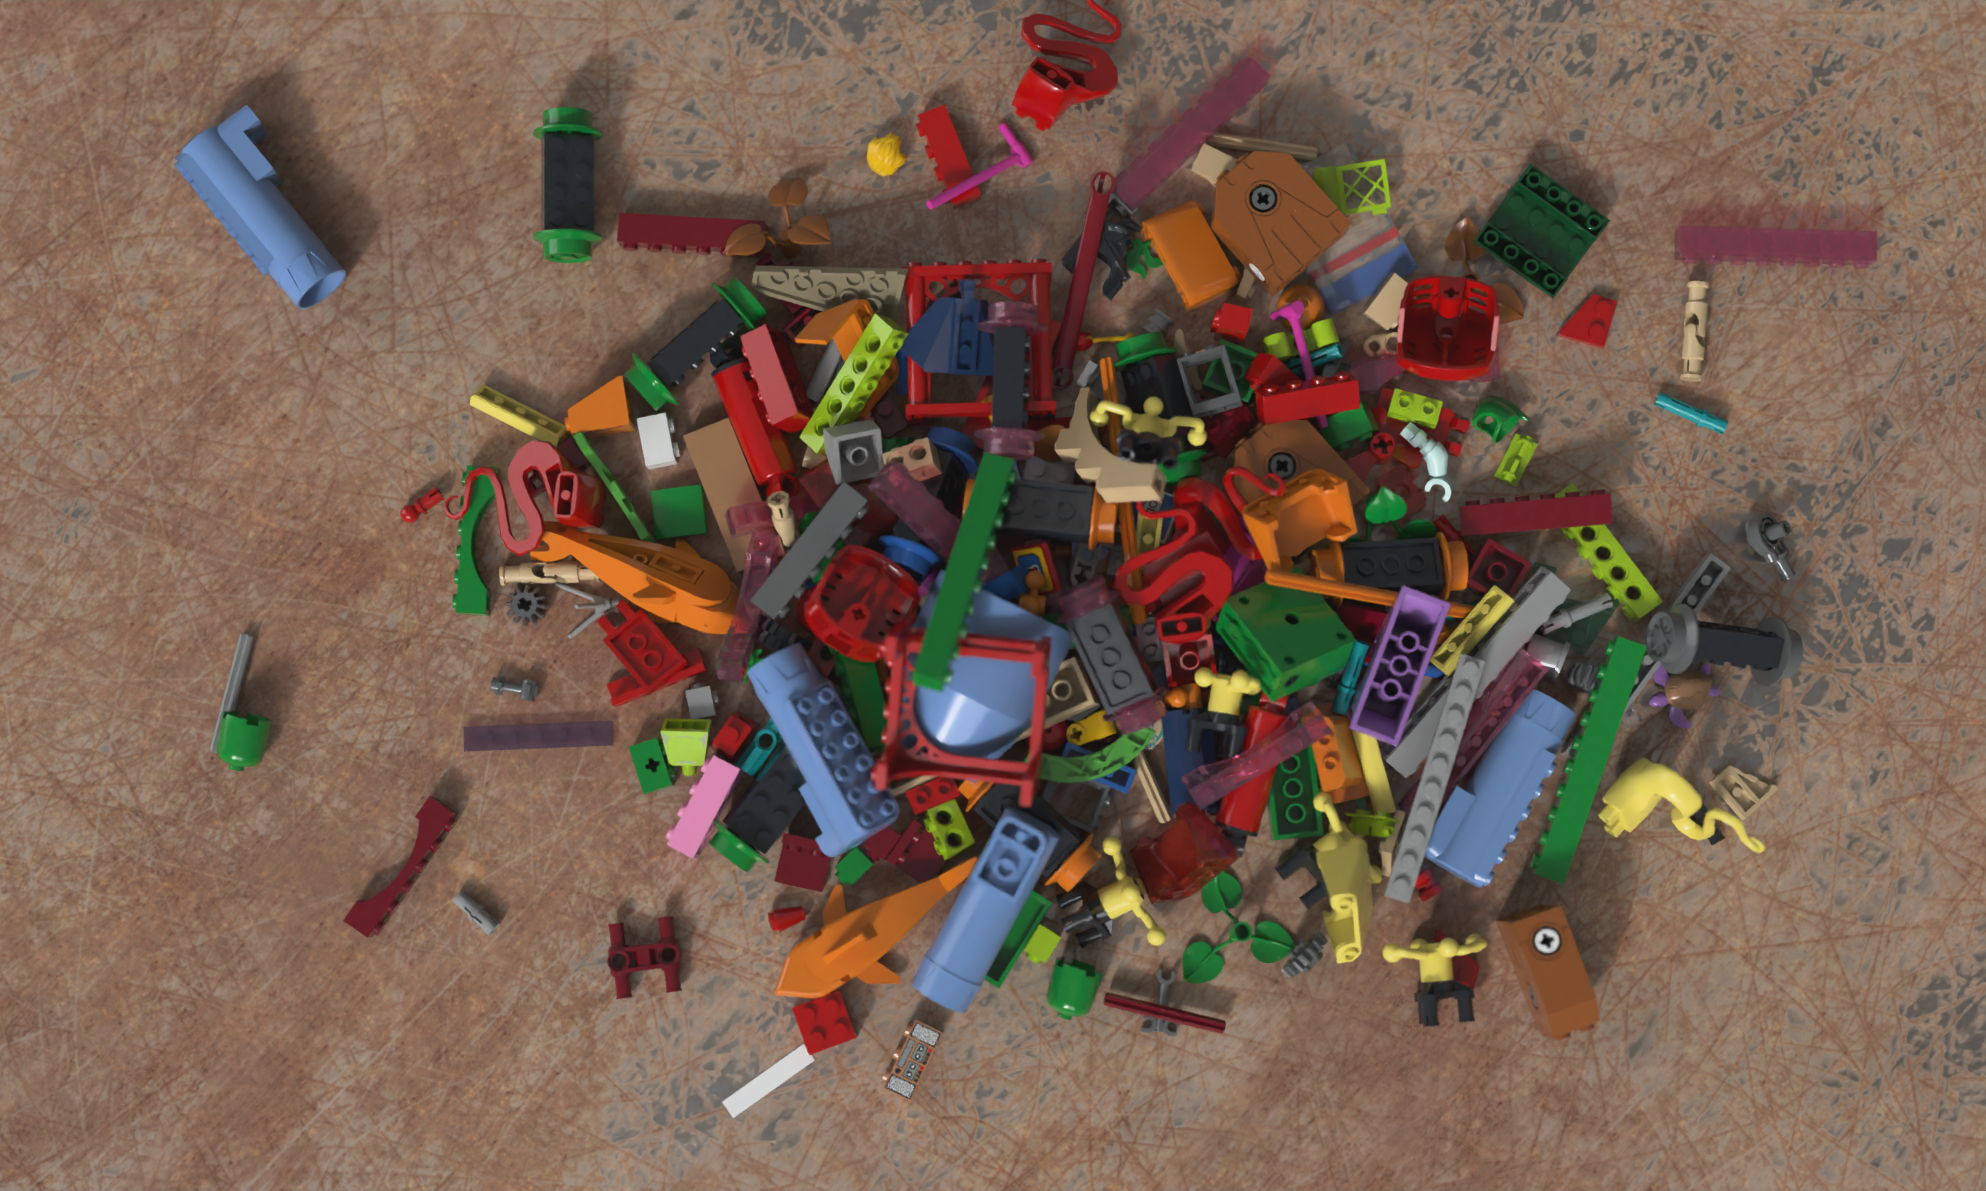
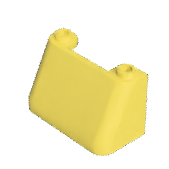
M1360 844L1316 852L1319 868H1321L1333 908L1329 913L1327 910L1322 911L1337 964L1354 961L1361 954L1373 912L1369 856L1366 848Z

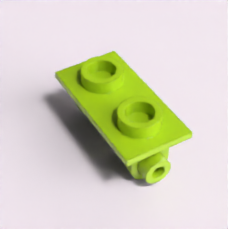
M1517 433L1515 434L1494 477L1515 488L1517 487L1538 445L1533 442L1532 437L1528 435L1523 437Z
M1356 809V814L1345 813L1346 816L1352 817L1348 829L1354 835L1388 838L1394 833L1393 822L1400 823V820L1390 818L1391 813L1376 811L1374 816L1371 815V811Z

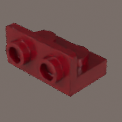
M1242 404L1240 407L1214 414L1205 424L1204 430L1207 433V439L1211 441L1218 456L1226 459L1234 450L1235 445L1246 436L1256 423L1247 406Z

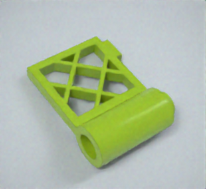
M1386 159L1337 167H1322L1313 170L1314 182L1344 215L1372 211V215L1375 216L1387 214V209L1392 208ZM1381 166L1382 175L1375 183L1366 176V173L1371 167ZM1363 168H1365V170H1364L1363 172H1360L1359 170H1357V169H1363ZM1353 170L1360 175L1352 187L1344 182V171ZM1363 178L1374 185L1366 197L1355 190ZM1382 180H1383L1384 189H1383L1381 186H1379V184L1382 182ZM1345 186L1349 189V191L1346 194ZM1376 188L1385 193L1386 203L1375 205L1369 200ZM1352 192L1363 199L1357 208L1347 209L1346 200ZM1366 202L1370 204V206H1363V205H1364Z

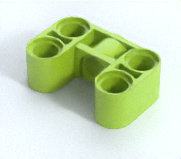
M1332 318L1318 321L1312 324L1309 329L1303 331L1309 353L1334 345L1337 342L1340 343ZM1279 332L1265 337L1262 342L1265 354L1274 355L1282 363L1290 361L1294 356L1300 357L1298 350L1293 345V341H1295L1294 334L1286 335L1285 332Z

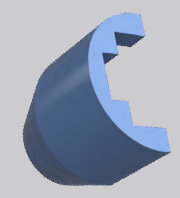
M940 569L913 627H928L945 571ZM982 589L979 594L975 593L973 601H976L973 615H968L966 623H968L967 633L1040 640L1041 636L1052 637L1048 680L1049 691L1073 642L1070 633ZM910 652L908 655L909 661L913 666H915L919 655L916 652ZM959 656L958 661H953L951 668L954 669L951 684L946 683L944 692L916 686L913 708L917 724L925 737L941 750L962 756L998 759L1032 726L1036 678H1031L1032 663ZM906 668V670L909 673V676L906 678L908 680H913V672L909 671ZM909 697L903 698L905 703L910 702ZM908 720L902 721L905 722V725L901 729V732L905 729L910 728V722ZM908 734L902 739V745L905 748H912L918 742L915 734ZM922 746L921 749L918 752H916L918 754H921V751L929 753L928 748L926 746ZM968 780V781H971V782H974V783H977V782H978V781H976V780Z

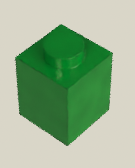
M856 846L835 866L838 871L835 875L844 885L848 882L853 885L874 863Z

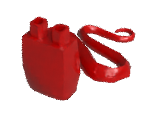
M1094 0L1086 1L1089 7L1114 27V32L1110 35L1094 33L1052 15L1035 13L1022 19L1021 37L1032 51L1046 56L1066 58L1085 63L1093 70H1076L1051 63L1039 56L1029 65L1017 88L1012 105L1016 107L1015 114L1021 118L1030 116L1036 120L1035 127L1041 131H1045L1047 128L1050 130L1071 105L1102 98L1118 86V70L1105 51L1097 46L1075 41L1049 40L1040 37L1035 32V26L1037 25L1049 26L1092 43L1113 44L1121 37L1122 23L1118 17L1094 2Z
M532 440L518 450L509 465L508 480L516 503L529 523L530 533L527 539L520 542L512 534L504 486L493 468L481 466L471 470L465 479L463 507L459 512L451 513L449 502L454 498H458V496H451L445 501L444 509L447 517L458 520L464 517L470 509L476 478L482 474L489 476L495 492L500 536L508 550L522 556L539 548L546 532L543 515L533 498L528 483V475L531 471L535 469L541 475L547 496L554 510L555 518L561 524L583 529L601 528V525L604 524L602 511L607 492L604 490L605 483L578 470L551 442Z
M1241 466L1227 469L1222 479L1229 498L1242 515V509L1247 503L1237 491L1232 480L1233 476H1242L1266 494L1273 496L1283 495L1286 488L1282 478L1277 474L1270 473L1264 476V479L1273 477L1278 481L1280 488L1274 489L1270 488L1248 468ZM1197 477L1180 479L1174 489L1173 509L1179 507L1189 509L1196 518L1197 533L1192 538L1209 529L1223 555H1225L1229 545L1232 544L1238 553L1252 561L1263 559L1257 546L1251 543L1244 534L1234 508L1219 487L1214 483ZM1203 504L1214 512L1228 539L1217 529L1204 509ZM1174 516V529L1167 543L1177 539L1188 530V521L1185 517Z
M1137 501L1136 508L1142 516L1151 520L1183 516L1188 521V530L1167 544L1127 560L1118 568L1113 587L1124 603L1145 606L1158 600L1183 576L1191 571L1198 570L1204 576L1203 581L1195 589L1154 613V628L1159 641L1169 644H1183L1196 641L1207 635L1211 619L1225 605L1233 591V569L1222 556L1202 549H1196L1186 552L1169 564L1147 587L1141 590L1132 589L1127 585L1128 576L1135 569L1183 547L1197 533V520L1189 509L1179 507L1150 512L1143 507V501Z

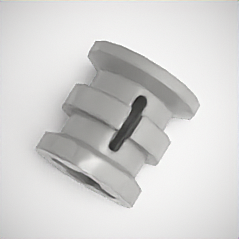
M1155 308L1153 310L1155 315L1153 317L1150 316L1147 320L1148 324L1143 325L1141 328L1146 334L1152 332H1162L1164 334L1167 331V325L1174 324L1168 315Z

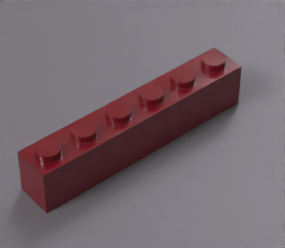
M619 213L617 242L626 251H638V248H647L649 252L659 253L662 252V249H670L673 253L686 254L688 250L696 251V254L711 255V252H720V255L726 256L725 247L727 240L737 228L746 224H759L763 232L767 231L766 221ZM766 245L759 252L745 255V257L759 258V255H766Z
M1605 489L1591 490L1590 495L1580 496V491L1566 492L1564 498H1555V494L1540 495V500H1530V496L1515 497V502H1505V498L1490 499V504L1480 505V500L1465 501V506H1459L1461 536L1614 524L1612 495L1606 494Z

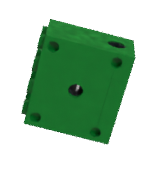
M1299 567L1289 571L1290 573L1304 575ZM1266 581L1229 597L1222 607L1216 625L1218 633L1250 675L1260 681V688L1271 702L1345 669L1355 643L1352 632L1340 621L1338 614L1332 611L1321 593L1267 584Z

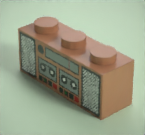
M917 1018L914 1023L909 1021L903 1034L907 1037L904 1046L898 1045L892 1057L896 1059L893 1069L888 1067L881 1080L885 1082L883 1089L911 1101L943 1031Z

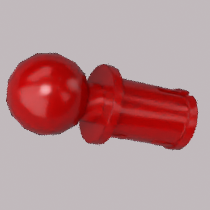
M435 486L419 499L416 497L414 499L415 505L407 504L403 506L400 512L401 519L406 523H414L419 519L420 512H423L425 515L428 514L429 509L445 500L444 496H441V491Z

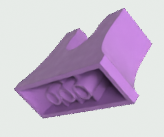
M1406 586L1401 587L1374 639L1376 646L1363 679L1356 685L1357 691L1353 694L1348 707V709L1352 710L1350 729L1398 746L1450 603Z

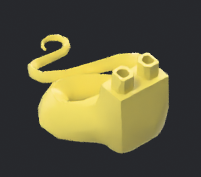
M1646 758L1639 759L1622 772L1602 798L1605 807L1598 815L1606 823L1603 826L1605 831L1615 838L1623 830L1631 833L1664 797L1673 803L1671 810L1672 822L1679 831L1695 840H1704L1714 835L1715 819H1719L1731 825L1742 842L1753 851L1762 853L1766 849L1760 840L1754 837L1749 838L1743 822L1727 811L1718 808L1708 810L1704 818L1703 827L1692 821L1689 817L1695 814L1702 806L1700 795L1676 771L1663 764H1655Z

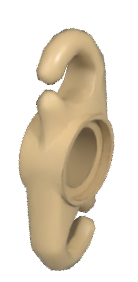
M1392 332L1368 337L1363 344L1365 353L1370 357L1374 356V352L1369 348L1370 343L1374 341L1379 344V349L1376 352L1378 356L1383 354L1396 356V351L1388 348L1387 341L1390 338H1397L1398 333Z

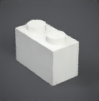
M666 413L637 418L646 467L654 469L678 464L676 457H680L678 442H673L672 433H676L673 418L669 419Z

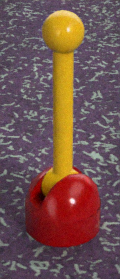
M1080 331L1076 351L1088 350L1093 343L1124 341L1134 337V335L1127 333L1125 336L1093 338L1088 332Z

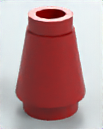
M802 905L798 907L775 908L772 912L767 913L772 932L779 931L780 933L806 920Z

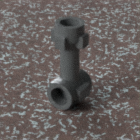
M498 676V678L493 677L490 690L495 692L496 695H502L503 691L520 694V699L535 701V697H538L539 687H537L538 682L523 679L522 684L505 682V677Z

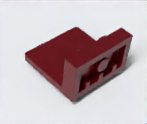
M1343 602L1335 612L1344 626L1352 632L1355 639L1370 644L1364 659V663H1370L1375 649L1374 639L1387 615V610Z
M913 819L886 859L887 862L898 867L920 883L934 879L946 862L943 856L939 855L935 849V838L932 832L929 833L925 825L916 819Z
M783 833L781 841L783 845L775 882L823 892L831 857L822 852L816 840Z

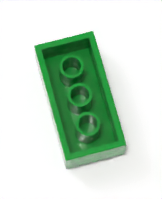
M1309 736L1284 739L1268 794L1267 809L1271 841L1324 835L1321 811H1318L1313 804L1314 797L1319 793L1315 758Z

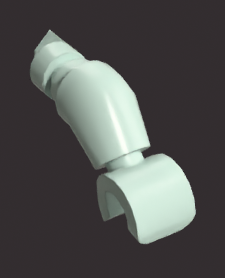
M1410 422L1401 431L1400 435L1413 447L1416 448L1418 446L1420 448L1419 452L1424 455L1423 459L1427 463L1428 473L1432 476L1427 481L1424 492H1430L1434 484L1443 486L1445 493L1442 496V500L1445 503L1449 500L1454 486L1450 477L1446 475L1448 470V453L1446 448L1439 441L1435 442L1432 438L1428 440L1426 438L1427 434Z

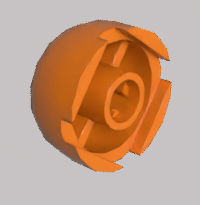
M1296 284L1288 287L1281 293L1276 303V310L1295 301H1301L1304 304V312L1300 318L1303 331L1309 329L1312 324L1322 320L1325 312V303L1322 295L1316 288L1308 284ZM1286 318L1278 320L1285 329L1293 333L1291 322Z

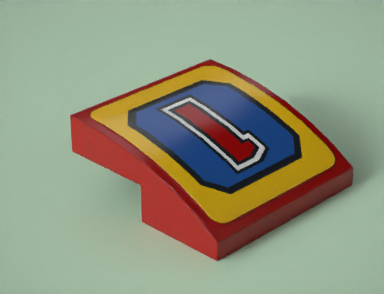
M1037 542L1029 546H1018L1011 549L1016 566L1023 563L1028 573L1039 571L1044 575L1045 585L1038 591V595L1061 590L1047 542ZM1030 589L1026 590L1024 593L1029 594Z

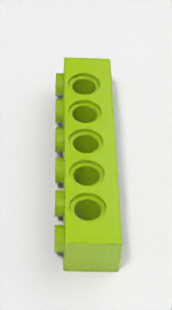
M874 314L799 438L817 454L826 456L823 428L854 423L870 395L876 389L881 377L889 368L897 351L902 347L908 333L891 318Z
M1572 483L1556 494L1555 498H1564L1566 492H1578L1579 490ZM1606 525L1561 528L1565 537L1568 540L1572 539L1578 546L1576 550L1583 560L1587 559L1593 566L1591 570L1596 578L1599 580L1603 579L1606 583L1608 594L1614 600L1618 599L1623 606L1621 610L1629 620L1633 619L1634 622H1637L1663 603L1662 599ZM1589 529L1593 534V539H1584L1581 530ZM1602 548L1606 550L1608 558L1606 560L1598 558L1596 554L1597 549ZM1613 568H1618L1622 571L1623 578L1621 580H1617L1612 576L1611 571ZM1627 588H1633L1637 591L1638 598L1636 600L1630 599L1627 596Z

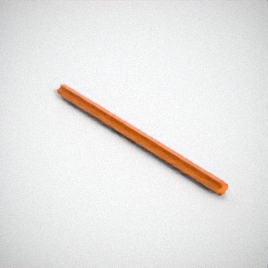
M1112 357L1101 358L1100 370L1104 400L1119 404L1114 359ZM1107 411L1109 414L1107 426L1111 454L1118 457L1119 446L1117 438L1118 433L1122 430L1121 415ZM1118 502L1124 562L1138 555L1132 502ZM1140 567L1128 576L1127 585L1134 590L1142 589ZM1130 604L1132 623H1145V606Z
M1273 569L1267 570L1265 575L1267 584L1388 606L1393 605L1399 593ZM1445 601L1450 603L1446 615L1449 617L1465 619L1476 607Z

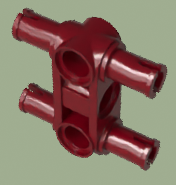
M673 916L657 918L660 932L658 943L631 947L626 945L624 922L608 924L611 947L608 950L607 963L610 968V975L615 977L616 999L632 997L629 976L632 972L660 968L662 971L664 970L666 993L682 991L679 968L682 966V950L678 938H675ZM667 947L673 948L676 952V957L673 961H667L664 958V950ZM617 954H622L626 958V964L623 968L617 967L614 963V958Z

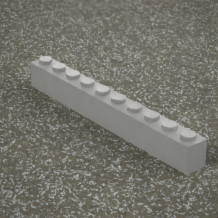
M1712 553L1703 556L1664 611L1667 612L1676 604H1686L1697 615L1731 567ZM1645 636V637L1643 638V640L1640 642V644L1645 645V646H1646V641H1645V640H1646V636ZM1647 650L1645 651L1624 714L1661 664L1658 661L1652 660ZM1582 725L1577 728L1561 750L1560 754L1565 758H1572L1574 749L1571 748L1572 742L1576 734L1580 735Z
M1543 566L1536 571L1513 598L1515 602L1467 655L1486 661L1473 702L1483 695L1485 688L1491 681L1499 677L1504 666L1517 656L1518 650L1524 643L1529 642L1533 638L1534 632L1538 627L1550 618L1552 611L1566 600L1567 594L1571 591L1556 575ZM1455 670L1449 677L1446 675L1408 718L1398 746L1386 743L1380 750L1382 758L1406 779L1418 769L1420 762L1429 754Z
M1464 654L1459 656L1383 896L1407 904L1410 902L1486 661Z

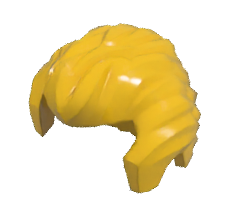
M889 132V134L882 138L874 137L868 145L867 160L869 167L880 176L892 175L906 161L907 156L904 152H901V140L898 134Z

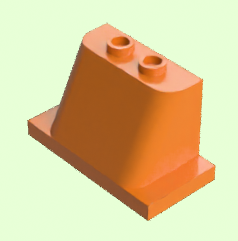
M1332 702L1298 710V717L1302 734H1309L1320 779V782H1318L1319 793L1325 792L1330 794L1333 804L1368 797L1369 792L1352 730L1349 728V720L1351 719L1349 709L1347 714L1334 712L1331 709L1334 704Z

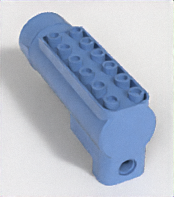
M245 105L219 125L209 127L193 137L185 145L181 153L175 157L178 162L174 165L201 200L206 203L214 216L220 220L232 238H235L241 249L250 257L263 276L268 273L298 309H307L331 295L344 281L346 271L330 253L329 248L315 235L277 188L283 183L274 168L255 146L267 137L268 134L257 116Z
M798 643L782 649L753 666L747 674L759 700L771 716L807 782L799 790L823 834L816 838L822 852L829 857H836L858 846L870 836L895 822L899 813V806L889 787L886 790L875 789L876 781L872 780V768L876 764L831 682H822L816 666L802 644Z
M1522 686L1510 709L1506 711L1497 732L1465 788L1461 789L1456 786L1452 790L1435 820L1424 857L1478 888H1481L1482 885L1488 886L1495 874L1492 871L1495 863L1499 864L1502 862L1507 853V850L1504 849L1507 842H1513L1520 830L1516 827L1518 822L1525 820L1532 809L1529 805L1530 801L1538 798L1545 786L1541 783L1543 778L1550 777L1557 765V763L1553 762L1556 757L1555 753L1563 744V739L1575 720L1576 714L1546 694L1533 688Z
M1011 807L1005 809L927 953H925L911 984L919 992L942 1006L960 1013H966L982 987L988 970L1060 840V835L1049 825Z

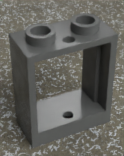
M1209 345L1205 348V351L1195 353V351L1186 352L1181 355V358L1177 359L1194 417L1201 419L1242 406L1225 345ZM1222 358L1232 393L1196 404L1186 369Z
M1048 780L1042 797L1050 804L1058 782ZM1095 780L1082 782L1102 790L1088 825L1061 814L1073 826L1092 833L1093 828L1099 829L1104 817L1099 815L1103 806L1108 807L1113 793L1109 792V786Z

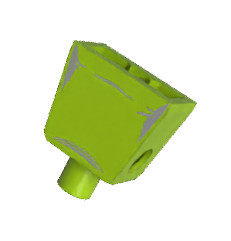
M665 718L661 736L668 762L671 765L682 766V774L685 776L695 775L697 773V766H703L706 761L712 719Z

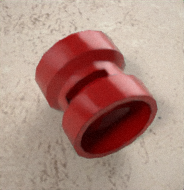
M1430 868L1418 874L1414 888L1418 890V896L1422 902L1427 901L1443 890L1441 884L1434 880L1433 872Z

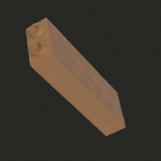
M729 417L684 435L683 438L737 572L748 576L759 571L757 568L759 566L767 564L770 567L780 563V558L783 555L778 537Z

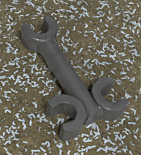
M1158 969L1156 976L1160 986L1157 1004L1167 1006L1169 987L1175 980L1176 974L1175 971H1171L1170 978L1164 980L1161 977L1162 969ZM1143 1015V1018H1148L1152 1021V1025L1149 1028L1141 1027V1031L1145 1033L1160 1031L1165 1032L1168 1036H1176L1177 1032L1169 1031L1167 1028L1170 1021Z

